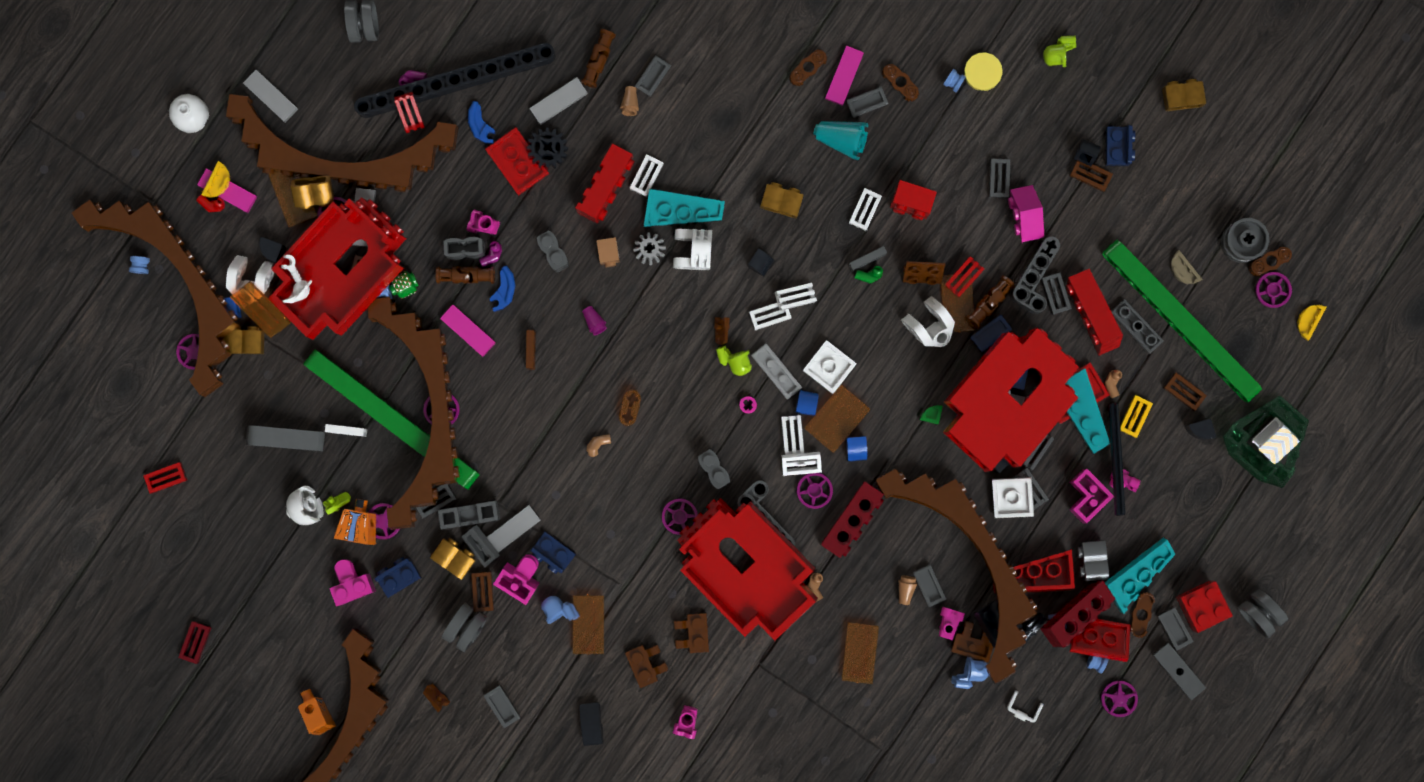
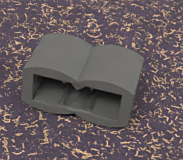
M549 230L539 235L537 243L546 255L551 268L558 273L569 267L568 258L563 250L560 249L555 235Z
M468 237L464 240L450 238L443 241L444 255L449 259L459 260L465 257L478 259L485 256V242L481 238Z
M709 449L698 456L700 466L708 473L709 480L715 488L719 490L730 483L727 471L720 466L719 459L712 450Z
M1104 540L1079 542L1077 556L1081 558V566H1079L1080 578L1083 577V581L1109 579L1106 542Z

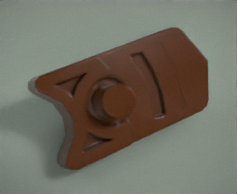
M715 317V342L719 345H724L728 342L729 317H724L723 319Z
M431 684L425 687L423 694L437 712L441 711L442 706L449 705L450 701L435 685Z

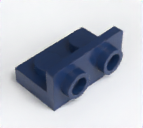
M1132 125L1127 127H1106V166H1129L1135 160V149H1132V142H1135L1136 134Z
M544 532L530 550L539 562L544 560L548 563L547 568L555 574L558 572L563 573L576 555L547 532Z
M402 557L394 562V567L389 570L385 567L377 572L378 576L374 579L380 584L387 598L422 578L410 558L404 559Z

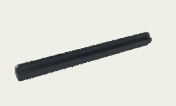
M1118 403L1109 404L1114 510L1116 516L1125 515L1120 411Z

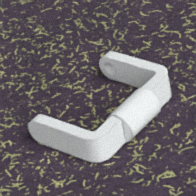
M1015 690L1007 710L1014 713V717L1020 720L1035 722L1044 704H1039L1033 718L1018 709H1012L1011 707L1018 694V691Z

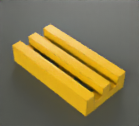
M1134 395L1121 422V432L1137 438L1153 403ZM1139 401L1136 411L1129 423L1128 428L1126 429L1125 426L1129 420V417L1136 405V402ZM1143 404H1145L1146 407L1138 422V425L1135 431L1132 432L1131 430L1134 426V423L1141 411Z

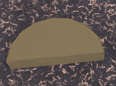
M1178 250L1171 260V271L1174 277L1185 284H1195L1203 280L1180 250Z

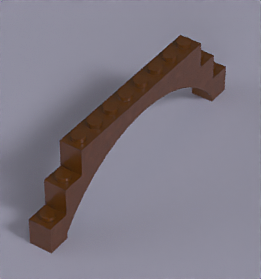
M229 94L226 117L232 120L231 123L242 125L244 122L241 142L250 149H258L260 147L257 167L262 170V173L266 174L281 172L282 176L293 177V174L300 175V178L330 176V179L338 180L340 184L348 185L349 182H355L357 186L368 187V184L375 185L377 189L386 190L387 187H392L395 191L406 192V189L411 190L414 168L420 172L433 170L436 148H439L438 151L450 152V150H455L457 125L437 122L436 128L422 140L386 158L356 163L328 161L302 153L283 142L259 118L252 106V99L248 96Z
M88 200L71 214L84 230L88 232L92 229L112 230L138 237L156 247L172 262L189 288L198 317L199 349L195 370L189 381L199 395L204 397L223 385L224 383L221 380L223 376L214 367L232 355L228 350L231 347L224 337L240 326L236 321L239 318L232 309L230 311L225 306L228 304L221 294L218 296L215 291L217 287L210 279H206L204 276L206 272L200 264L196 265L193 261L195 256L189 249L186 251L183 247L184 241L178 234L175 235L173 233L174 227L168 220L163 219L161 215L164 213L159 206H154L147 202L134 212L128 203L123 204L118 201L105 210L99 202L95 203L92 200Z
M390 297L377 298L368 307V317L371 322H378L392 331L410 349L424 374L432 406L431 435L422 466L405 494L392 508H387L388 528L393 530L415 527L414 522L417 521V512L413 508L436 505L439 495L438 489L434 488V486L457 483L460 471L459 466L455 465V459L458 458L457 447L453 446L456 432L455 428L451 426V421L454 420L453 409H450L449 402L452 401L451 390H448L447 383H450L449 371H446L445 364H448L447 352L444 353L443 346L446 345V336L442 334L440 329L419 331L422 329L421 319L415 313L394 315L397 314L396 302H393Z
M894 469L876 479V484L882 494H884L885 499L893 497L915 502L949 519L972 541L990 571L997 595L999 623L995 650L990 663L985 666V669L993 683L997 684L1016 672L1014 668L1017 665L1012 657H1007V654L1026 644L1025 639L1027 636L1023 629H1018L1017 626L1037 614L1035 611L1037 606L1032 599L1028 600L1025 595L1027 592L1022 582L1018 583L1016 580V571L1012 565H1007L1005 561L1007 557L1002 548L998 549L995 545V542H997L995 536L991 531L988 533L986 530V521L982 515H977L974 510L977 507L972 498L968 499L965 495L967 490L962 482L958 483L954 479L935 490L937 485L933 478H928L924 474L905 485L907 480L903 473H898Z
M357 628L353 629L342 643V646L346 648L351 677L350 700L344 726L327 758L303 782H330L332 778L336 780L342 772V769H340L344 762L347 764L353 757V749L355 747L359 748L364 742L365 738L363 736L366 731L371 732L377 724L374 720L378 715L382 716L388 709L386 704L389 700L371 688V685L375 687L381 679L379 674L382 671L363 658L364 656L368 657L373 651L374 647L372 645L374 641Z

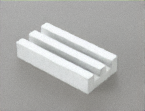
M646 154L630 186V190L648 197L649 189L652 188L664 163ZM648 161H651V164H650V166H649V168H648V170H647V172H646V174H645V176H644V178H643V180H642V182H641L639 188H637L636 185H637V183H638V181H639V179H640V177H641V175H642V173H643V171H644V169H645V167H646ZM655 163L658 164L646 190L643 191V188L655 166Z
M864 188L849 224L866 231L882 196ZM868 194L870 196L858 222L854 221L865 195ZM875 197L877 199L865 225L861 224L872 198Z
M812 283L776 291L775 296L779 310L782 311L816 302L817 299L814 296L815 292L812 289ZM804 289H807V290H808V292H803V293H799V294H795V295H791V296H787V297H783V298H781V296H780V295H783V294H787V293H791V292H795V291H799V290H804ZM805 296H809V297H810V299L803 300V301H799V302H795V303H791V304H787V305H783V303H782V302H785V301H789V300H793V299H797V298H801V297H805Z
M778 303L750 311L749 314L754 329L758 330L791 319L789 309L779 310L755 318V314L779 307ZM783 313H786L787 315L763 324H757L758 321H762Z
M801 415L781 417L785 455L804 453ZM788 420L790 421L792 451L788 450L786 421ZM793 420H797L800 450H796Z
M329 424L325 426V432L363 437L367 435V429Z
M820 452L782 455L783 476L822 472ZM817 464V466L787 469V467Z

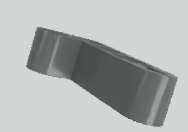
M1048 237L1043 240L1010 294L1011 300L1015 304L1032 314L1041 313L1047 306L1046 299L1034 290L1060 248V242L1056 237ZM1051 242V243H1052V249H1051L1050 251H1048L1047 254H1045L1044 252H1045V251L1047 250V248H1048V245H1047V244H1049V243ZM1036 258L1044 260V267L1037 266ZM1027 274H1032L1034 276V283L1027 282ZM1017 290L1024 292L1025 298L1023 300L1017 298ZM1034 300H1038L1041 303L1040 310L1033 307L1032 303Z
M247 426L245 445L323 451L325 432Z
M756 481L739 497L738 507L741 506L742 498H750L751 502L765 514V517L773 525H776L781 533L783 532L784 536L795 546L794 539L759 504L768 494L769 487L764 481ZM757 484L765 486L764 494L758 495L755 493L754 488Z

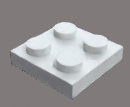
M826 340L803 371L830 393L834 394L857 363Z
M1032 477L992 479L995 518L1034 516Z

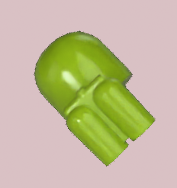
M1076 35L1061 36L1057 41V45L1046 47L1043 53L1044 62L1048 66L1062 65L1066 67V52L1076 48Z
M725 345L716 349L719 362L723 366L729 363L733 374L742 376L750 372L752 364H750L748 354H750L749 350L731 354Z

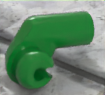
M875 266L869 272L857 270L855 279L866 283H873L882 277L883 269L880 266Z

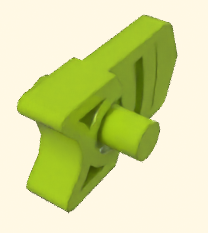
M344 492L334 498L329 497L328 500L323 502L326 513L329 515L335 511L338 512L340 507L350 502L351 496Z

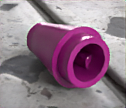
M592 306L582 311L589 332L593 333L594 336L601 334L607 329L606 322Z

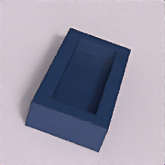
M999 315L972 335L970 339L982 353L994 344L1002 333L1010 332L1012 328L1003 316Z

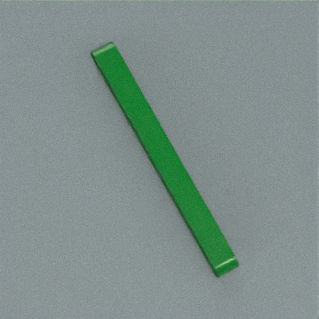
M1115 240L1102 252L1104 258L1243 401L1249 403L1262 390V387L1119 240Z
M314 349L303 363L304 366L422 456H426L430 436L318 350ZM456 458L455 465L459 466L460 477L457 478V482L469 490L480 474L460 458Z

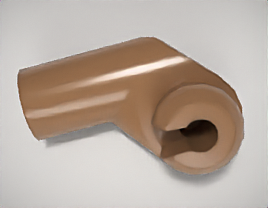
M1112 370L1105 380V386L1111 399L1120 395L1116 387L1119 379L1122 378L1120 370Z
M610 434L596 436L591 439L586 448L590 457L598 455V449L601 445L611 444Z
M813 573L809 578L807 587L818 597L817 601L823 598L819 591L823 576L820 573Z

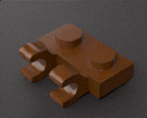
M706 613L687 614V620L674 621V629L688 628L689 638L687 640H675L676 649L689 648V653L709 652Z
M965 621L962 634H955L951 652L989 663L993 650L992 644L989 642L983 629L980 639L970 637L974 624Z
M644 645L625 652L640 688L658 681L656 675L668 671L666 662L656 667H653L649 657L661 652L658 645L646 650Z

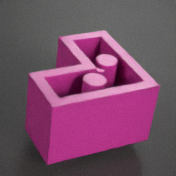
M1033 185L1011 189V197L1008 198L1009 208L1013 209V216L1016 220V224H1014L1015 234L1019 235L1022 242L1044 238L1043 206Z
M1082 469L1069 482L1082 495L1069 509L1082 523H1088L1114 497L1088 469Z

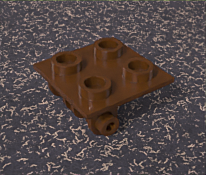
M907 261L906 266L903 267V282L909 284H941L945 263Z

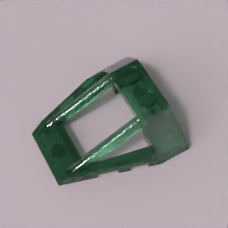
M1278 396L1234 422L1223 438L1228 454L1252 476L1261 482L1283 488L1295 472L1296 467L1294 466L1296 459L1299 458L1300 445L1304 440L1309 420L1284 398ZM1270 414L1274 418L1277 417L1300 441L1290 451L1285 465L1280 461L1277 464L1272 463L1270 460L1267 461L1246 443ZM1257 418L1246 431L1242 429Z

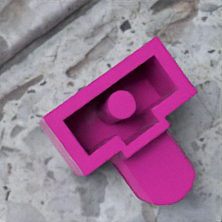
M527 554L522 557L516 567L507 562L493 585L526 605L540 582L532 578L538 568L539 562L537 558Z
M340 560L336 563L334 570L340 584L329 588L336 607L376 592L370 573L358 577L350 560Z

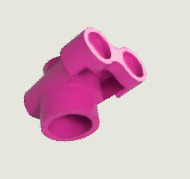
M474 209L467 225V231L472 233L479 231L496 235L500 222Z
M1123 469L1124 488L1127 487L1136 493L1141 480L1128 476L1129 472ZM1111 474L1109 486L1113 488V475Z
M942 607L939 636L953 640L959 622H963L965 613ZM948 625L952 627V631L949 633L945 630Z
M685 705L678 723L674 724L672 733L689 739H695L697 732L695 723L698 709ZM688 714L692 716V718L688 719L685 715Z

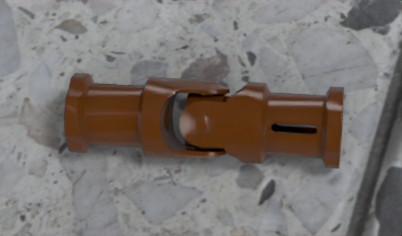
M605 29L600 30L599 40L594 45L586 65L587 71L584 79H581L582 84L591 88L597 87V79L599 74L602 73L611 51L609 48L612 40L616 37V34Z
M437 266L436 282L437 284H440V282H452L453 284L460 282L495 283L494 266L490 268H478V266L440 268V266Z
M1001 276L1000 282L995 287H992L988 294L980 300L972 314L966 316V320L971 326L979 329L980 323L993 313L999 304L998 302H1002L1008 291L1014 289L1015 285L1012 280L1006 276Z

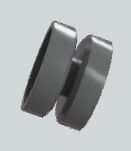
M356 0L345 1L344 13L349 41L351 43L361 42L363 34L368 42L378 41L379 23L375 1L362 0L361 6Z
M1243 218L1225 229L1221 237V248L1230 260L1238 263H1247L1262 256L1267 250L1270 242L1269 233L1265 225L1259 220Z
M1256 589L1250 595L1252 603L1244 600L1237 608L1244 619L1265 638H1270L1275 633L1274 625L1283 626L1288 621V617L1270 596L1262 590Z
M466 602L457 611L442 635V639L448 643L454 642L460 635L456 648L463 653L478 638L488 619L486 615L479 612L470 620L474 607Z

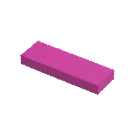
M846 46L826 95V100L843 106L864 52Z
M206 168L197 185L204 189L212 171ZM232 182L229 183L226 191L218 196L249 213L257 199L256 195Z
M454 305L440 318L482 357L496 344Z

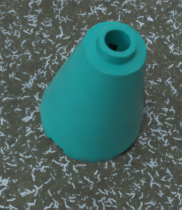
M821 121L819 124H816L814 135H816V140L854 160H859L860 157L857 155L858 153H863L868 132H865V127H868V123Z

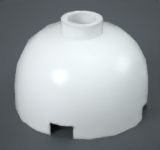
M183 94L176 97L170 104L169 117L173 125L179 130L186 133H194L205 126L204 124L209 118V110L205 102L199 97Z
M309 486L298 488L287 499V515L299 525L314 524L320 521V518L324 515L321 499L317 498L316 500L313 494L315 491Z

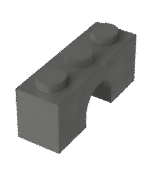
M498 501L438 510L441 529L501 520Z

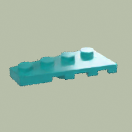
M649 189L644 227L719 221L723 217L725 201Z
M1084 368L1071 376L1065 383V385L1072 387L1075 391L1074 394L1079 397L1066 413L1092 454H1095L1109 445L1110 441L1086 369Z
M1164 537L1104 582L1115 597L1114 602L1121 613L1125 614L1128 610L1127 606L1132 601L1135 602L1140 596L1139 592L1145 586H1149L1152 582V577L1157 572L1160 573L1175 555L1169 541Z

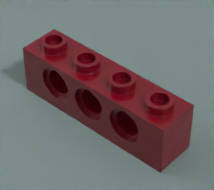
M864 481L820 545L838 558H841L842 555L846 557L851 550L849 545L852 540L857 541L862 534L860 529L863 524L868 525L873 518L871 513L874 508L879 509L884 502L882 499L884 494ZM863 499L867 500L870 504L866 511L861 510L859 507V503ZM852 515L857 516L859 519L858 524L854 527L848 523V519ZM841 531H845L848 535V539L845 542H840L837 538L838 533Z
M1103 580L1092 581L1040 629L1053 647H1067L1072 642L1071 639L1084 632L1088 624L1096 621L1101 612L1111 607L1115 597Z

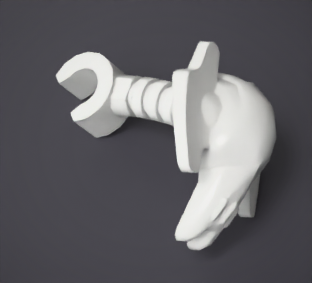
M284 255L283 258L289 259L290 263L288 266L281 265V268L289 270L296 284L289 298L283 300V302H298L309 295V285L312 283V280L308 282L301 280L302 278L295 267V258L292 255Z

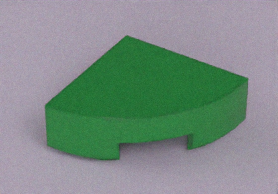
M943 406L929 407L922 413L919 420L938 425Z

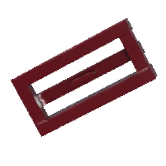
M192 621L178 658L198 664L212 627ZM195 627H198L189 655L185 656ZM202 630H205L200 645L198 647L197 653L195 655V658H192L196 646L198 644L199 638L201 636Z

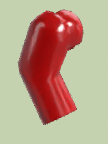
M200 195L196 200L208 212H220L225 208V202L222 198L210 201L207 197Z

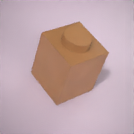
M616 237L597 240L600 264L605 265L606 268L616 266V263L620 262Z

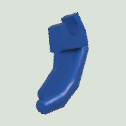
M473 101L468 110V124L473 136L483 143L493 144L494 140L488 139L487 135L490 133L495 134V130L482 120L481 106L477 101Z
M508 266L502 267L500 271L501 286L490 297L491 302L495 300L499 302V305L493 308L494 312L504 309L513 299L515 280Z

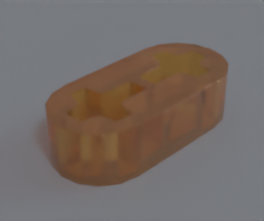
M635 390L626 392L623 398L619 419L625 426H631L637 420L641 396ZM635 394L638 401H634L633 406L629 407L630 401L627 397ZM628 409H631L633 420H629L626 423L623 415H627Z

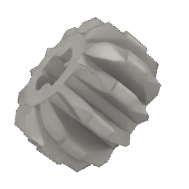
M647 233V239L640 235L639 237L642 242L635 241V244L639 247L633 249L636 253L640 252L636 255V259L643 257L642 264H645L647 259L649 260V265L653 264L652 259L659 263L660 260L657 256H665L660 251L666 250V246H659L664 240L659 239L656 241L658 238L657 234H654L653 238H651L650 233ZM648 245H652V248L655 247L652 253H648L644 249L648 248Z

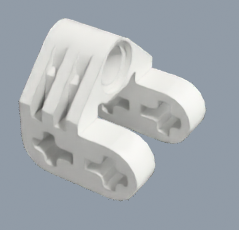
M675 229V240L692 241L691 258H673V268L710 270L712 230Z
M237 255L228 268L226 288L241 304H251L264 296L269 288L270 282L274 277V272L271 268L275 263L264 261L256 274L255 282L249 280L242 281L248 259L247 257Z
M932 296L924 301V305L938 319V322H934L925 330L910 314L901 319L904 326L924 346L942 347L947 345L951 339L955 324L947 309Z

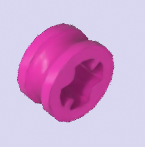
M749 396L742 398L739 404L740 409L748 414L753 413L757 408L756 400ZM745 400H747L748 402L749 400L753 401V408L751 410H749V408L747 410L743 408L745 406V404L743 403Z

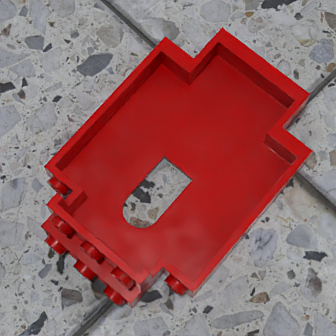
M361 197L356 202L348 199L345 204L341 203L340 205L332 202L284 254L292 255L295 258V267L302 278L301 280H306L307 282L312 280V283L309 285L310 292L307 298L294 303H284L283 300L289 298L296 284L289 270L281 268V265L288 266L290 261L282 256L271 268L283 283L268 299L310 339L314 340L326 326L334 333L342 336L404 269L399 264L401 260L393 254L407 239L402 234L404 231L397 224L393 226L389 222L391 218L383 211L380 213L376 209L378 205L371 199L367 201ZM364 240L368 245L366 255L345 275L335 263L354 242Z
M1031 329L1027 335L1018 337L1012 332L1002 333L944 401L957 416L943 433L985 472L992 471L1002 458L1013 467H1021L1079 398L1074 394L1075 391L1072 387L1065 385L1079 368L1075 364L1076 361L1070 355H1066L1061 351V346L1056 342H1052L1048 338V334L1042 329ZM1034 368L1040 373V383L1020 405L1008 391L1027 369Z
M722 498L717 502L713 499L706 506L708 511L704 515L700 512L692 520L694 524L690 528L686 526L679 533L681 537L677 541L682 545L679 550L684 555L689 552L693 556L692 558L689 555L682 562L684 566L680 571L744 637L759 624L775 641L817 601L818 597L803 583L815 570V567L751 501L747 505L743 503L736 510L738 513L736 514ZM722 539H734L755 561L743 574L720 551L719 545Z

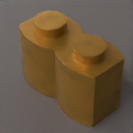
M1190 79L1186 80L1185 84H1179L1178 81L1167 83V86L1162 89L1165 111L1203 107L1206 104L1203 81Z
M330 176L299 178L291 181L295 207H300L301 209L310 208L312 205L325 207L334 201Z
M771 182V185H766L760 208L797 218L803 194H800L798 189L789 188V190L782 188L781 184Z
M237 327L224 337L231 347L228 349L231 354H264L265 331L259 330V327H248V330H240V327Z
M450 537L448 540L444 538L430 558L462 580L476 561L473 558L474 554L466 548L464 551L458 548V543Z

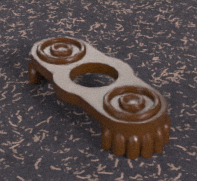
M815 50L807 58H804L789 76L792 85H803V82L808 77L813 76L821 65L826 64V53L822 50ZM804 63H813V71H804Z
M888 64L883 68V78H887L892 83L893 88L905 97V100L912 102L918 98L919 90L906 73H903L894 64ZM898 77L906 79L904 87L896 85L895 81Z
M1279 247L1275 251L1267 252L1263 257L1251 261L1250 266H1248L1250 274L1257 277L1269 270H1276L1281 264L1289 262L1292 252L1287 247ZM1271 255L1276 258L1277 263L1275 266H1269L1266 263L1268 256Z
M1148 592L1140 594L1136 607L1132 611L1133 619L1130 630L1132 635L1138 638H1143L1148 633L1146 629L1151 619L1152 605L1155 603L1154 596ZM1144 609L1147 612L1145 620L1137 618L1136 613L1138 610Z

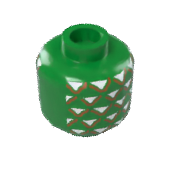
M404 270L391 282L392 284L389 285V288L394 296L398 295L399 298L404 299L416 293L419 284L413 272L409 273Z

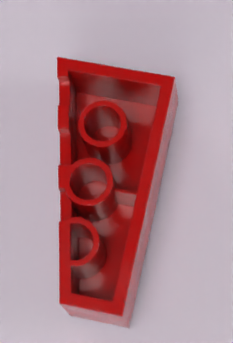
M614 144L611 145L600 164L601 170H597L592 178V187L586 188L583 193V203L578 202L575 207L578 214L597 224L600 220L603 221L608 213L606 210L608 204L614 202L617 196L615 194L617 187H622L626 179L624 177L626 170L630 171L635 162L632 160V153Z
M1090 269L1068 277L1067 292L1070 296H1073L1074 305L1077 311L1080 312L1098 356L1120 347L1123 334Z
M1072 550L1013 567L1017 573L1015 576L1018 583H1023L1027 592L1071 591L1075 588ZM993 583L994 594H996L995 586Z

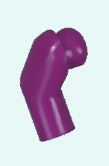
M409 70L400 77L399 85L402 86L427 78V73Z
M497 241L491 242L489 254L479 259L482 267L499 260L502 246Z

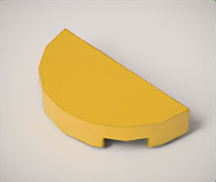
M217 162L201 194L202 196L209 198L217 197L228 188L230 174L226 166L221 162Z
M1309 306L1300 313L1297 327L1301 336L1307 341L1310 340L1326 306Z

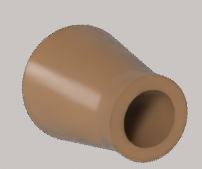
M625 87L620 107L623 115L635 116L637 111H639L636 87Z
M902 575L901 579L898 580V603L910 605L917 586L916 578Z

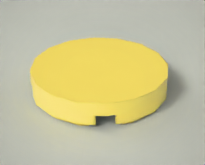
M977 53L966 63L964 69L965 79L973 89L988 91L994 88L1001 80L1002 65L992 54Z

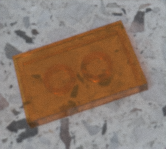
M840 385L804 429L834 453L870 411V408L844 386Z

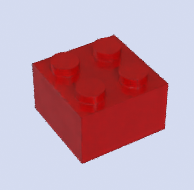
M900 180L890 208L894 209L893 212L904 215V213L912 215V218L922 221L923 218L927 219L937 192Z
M1207 581L1176 596L1193 632L1199 633L1233 616L1216 581Z

